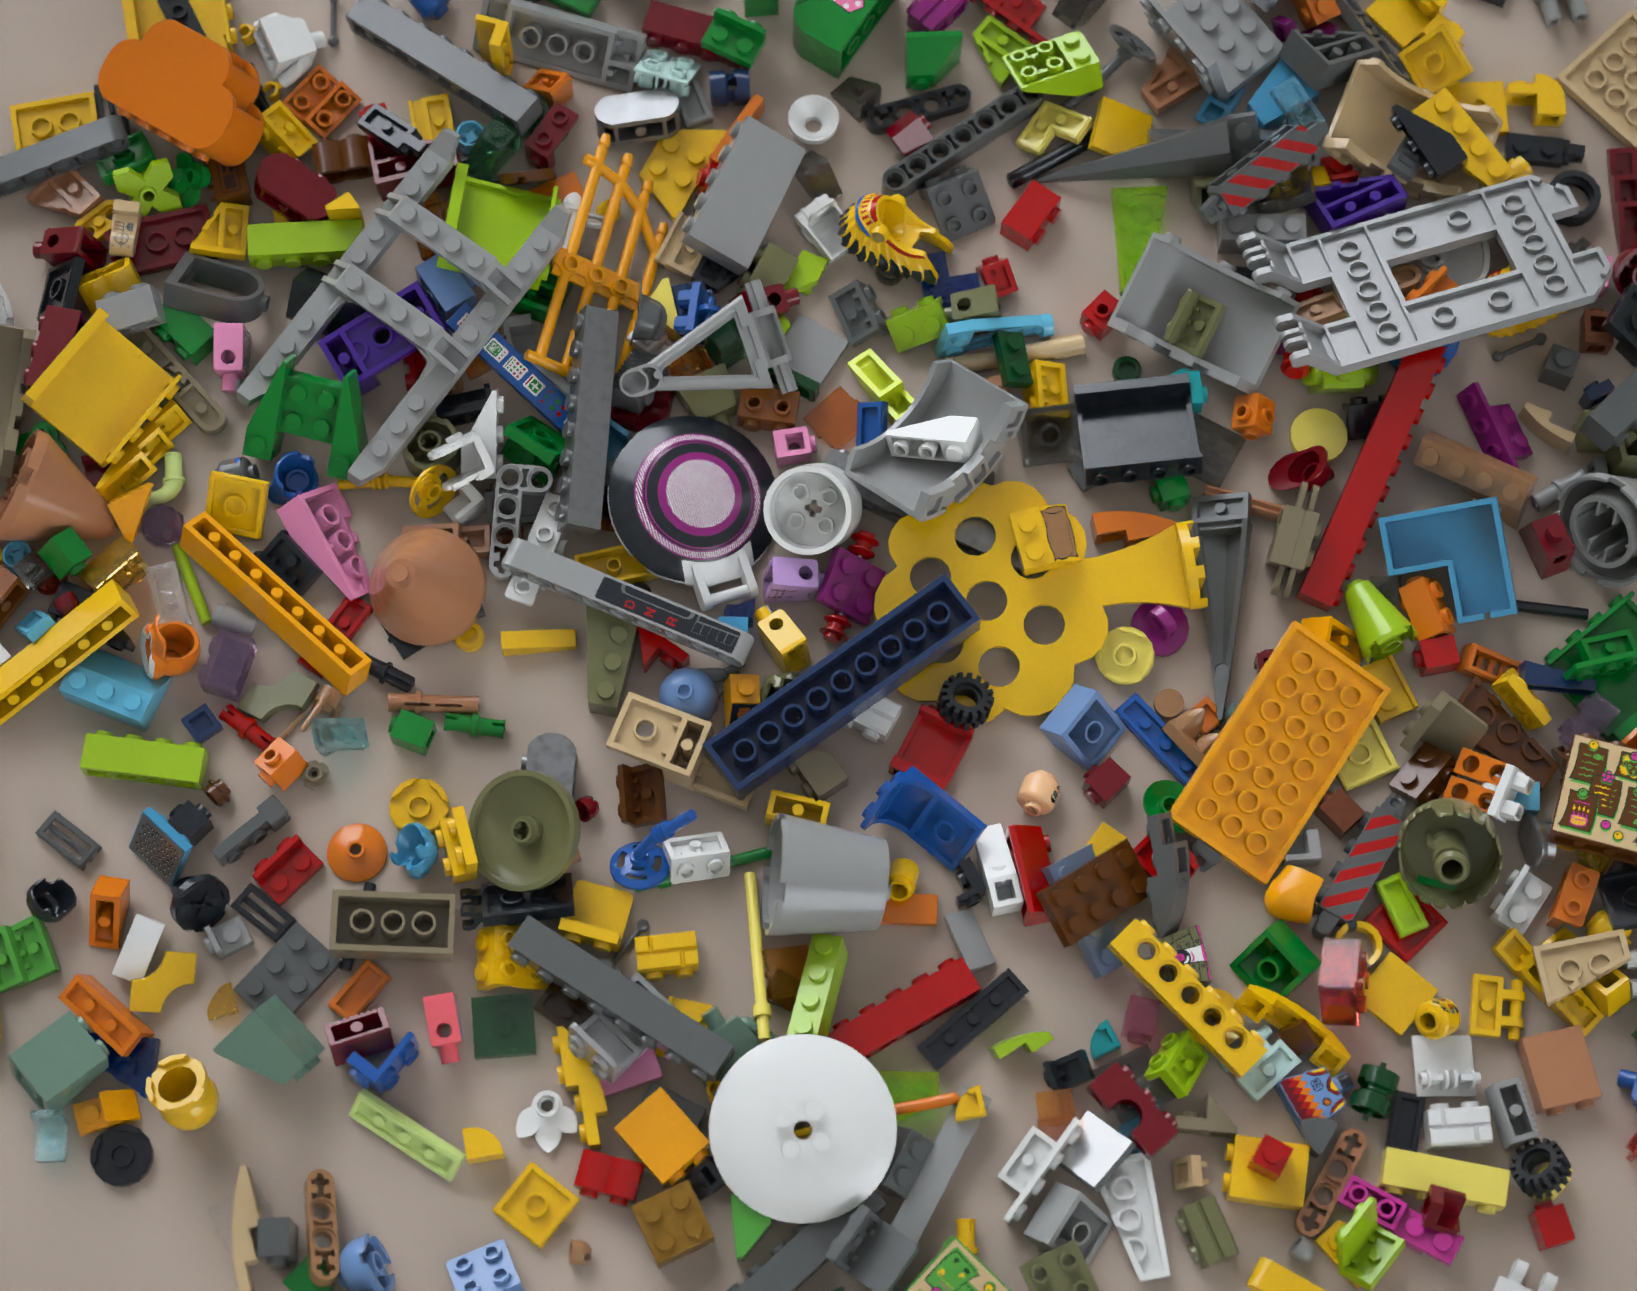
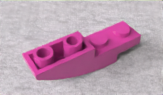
M1352 1174L1338 1199L1339 1204L1354 1213L1359 1203H1364L1369 1196L1377 1200L1378 1226L1404 1239L1405 1246L1421 1255L1424 1253L1449 1267L1451 1266L1464 1242L1463 1236L1460 1234L1454 1236L1422 1227L1421 1214L1409 1208L1407 1203Z

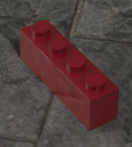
M651 0L642 26V33L647 34L646 43L649 46L671 49L680 55L690 54L698 56L707 62L716 61L724 63L733 69H748L701 47V40L712 23L714 16Z

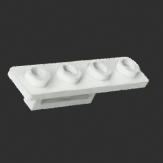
M548 492L545 495L527 541L564 556L568 540H566L565 533L557 532L558 521H555V510L560 502V496ZM512 575L505 592V597L531 607L534 604L539 589L545 591V588Z
M1073 1118L1057 1142L1035 1126H1032L1000 1171L998 1177L1021 1193L1003 1218L1007 1223L1011 1224L1013 1220L1017 1222L1021 1220L1029 1208L1025 1204L1032 1194L1037 1196L1045 1186L1047 1181L1043 1178L1048 1170L1051 1168L1055 1171L1065 1156L1061 1153L1067 1143L1073 1145L1083 1131L1079 1128L1082 1122L1078 1118Z

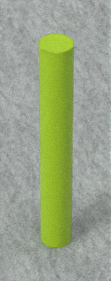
M180 543L172 546V550L202 626H207L211 624L212 618L186 552L179 547Z

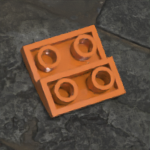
M318 64L282 103L306 128L320 138L325 139L354 110L362 99L342 80L338 82Z

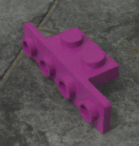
M1478 382L1471 383L1457 394L1458 402L1484 454L1517 468L1519 466L1516 461L1527 459L1533 454L1510 404L1490 406Z

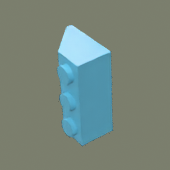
M97 649L65 675L58 690L64 699L147 732L172 679L171 677L163 676L161 679L152 680L146 675L143 666Z

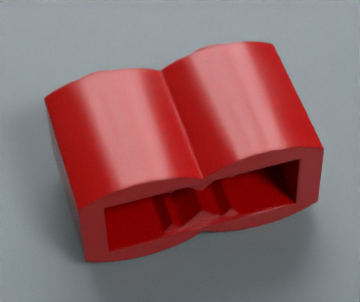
M583 1149L574 1187L580 1189L579 1195L597 1199L598 1194L610 1197V1203L627 1207L628 1202L636 1203L645 1166L632 1160Z

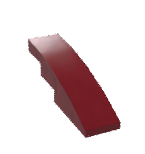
M1637 147L1609 148L1606 150L1611 210L1619 254L1625 249L1637 245Z

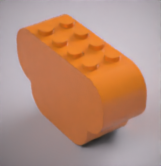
M168 19L157 22L146 32L142 41L126 39L119 42L111 49L100 69L98 76L99 90L106 100L118 106L117 113L206 163L211 158L224 166L239 165L251 156L262 137L264 130L263 115L260 109L253 104L260 89V77L256 68L230 50L178 21Z

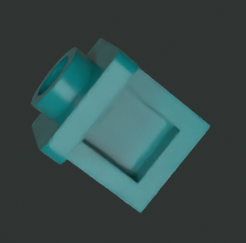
M1185 368L1171 373V375L1189 374L1193 414L1201 413L1203 404L1208 402V392L1206 385L1202 386L1200 370L1192 371Z

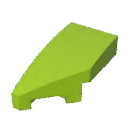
M802 249L798 256L799 261L784 285V290L797 288L798 292L803 293L805 296L811 294L813 286H817L827 268L828 259Z
M1049 1031L1030 1032L1009 1037L989 1047L988 1050L994 1059H1001L1021 1045H1023L1027 1053H1033L1054 1038Z

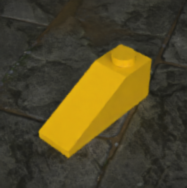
M1564 926L1543 942L1542 945L1578 937ZM1618 969L1581 988L1587 997L1608 1018L1631 1001L1629 978Z

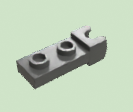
M271 795L256 808L259 813L211 850L223 867L227 863L233 864L243 856V851L251 844L257 845L263 841L268 834L267 831L272 829L276 832L291 820L288 811L275 795Z

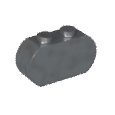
M664 88L606 96L595 106L598 137L600 139L603 133L609 134L611 136L609 146L616 147L669 139L675 136L681 128L678 97L672 91Z
M545 733L537 736L528 745L527 755H522L521 770L538 771L552 776L568 790L574 800L578 758L576 747L570 739L558 733Z

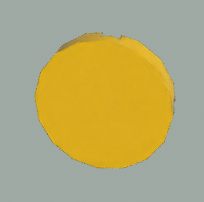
M412 778L401 783L392 793L389 804L390 817L395 827L400 831L406 824L416 822L422 824L430 830L431 834H434L435 830H439V820L448 818L449 800L443 788L435 781Z

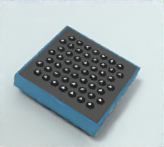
M149 807L142 812L128 848L172 887L180 879L193 846L185 835L179 834L169 824L165 816L158 814L153 808Z

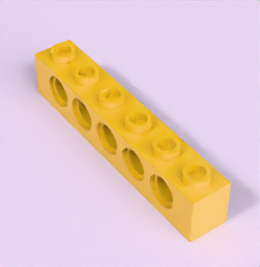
M1135 918L1107 948L1237 1079L1242 1077L1268 1051L1263 1046L1265 1044L1264 1039L1254 1030L1249 1032L1241 1024L1243 1022L1242 1017L1232 1008L1227 1010L1219 1002L1221 996L1212 987L1207 986L1205 988L1197 980L1200 977L1199 974L1189 964L1186 963L1183 966L1175 958L1178 955L1177 952L1167 942L1161 944L1153 936L1156 932L1145 920L1140 922ZM1146 944L1152 949L1153 956L1150 960H1144L1139 957L1137 953L1139 945ZM1168 966L1174 971L1175 976L1172 982H1165L1161 979L1159 975L1161 967ZM1184 988H1190L1195 992L1196 1001L1194 1004H1187L1182 1000L1181 992ZM1206 1010L1214 1011L1217 1014L1218 1023L1216 1026H1208L1204 1022L1203 1015ZM1228 1032H1233L1239 1036L1240 1045L1237 1049H1232L1226 1044L1225 1037Z

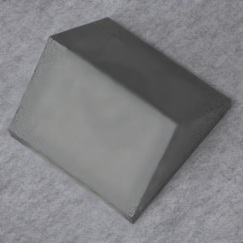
M1076 402L1028 408L1017 432L1024 467L1081 460Z

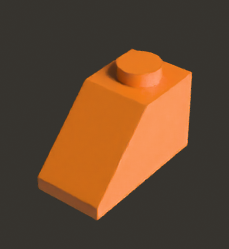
M99 876L90 893V946L119 950L129 909L130 879Z

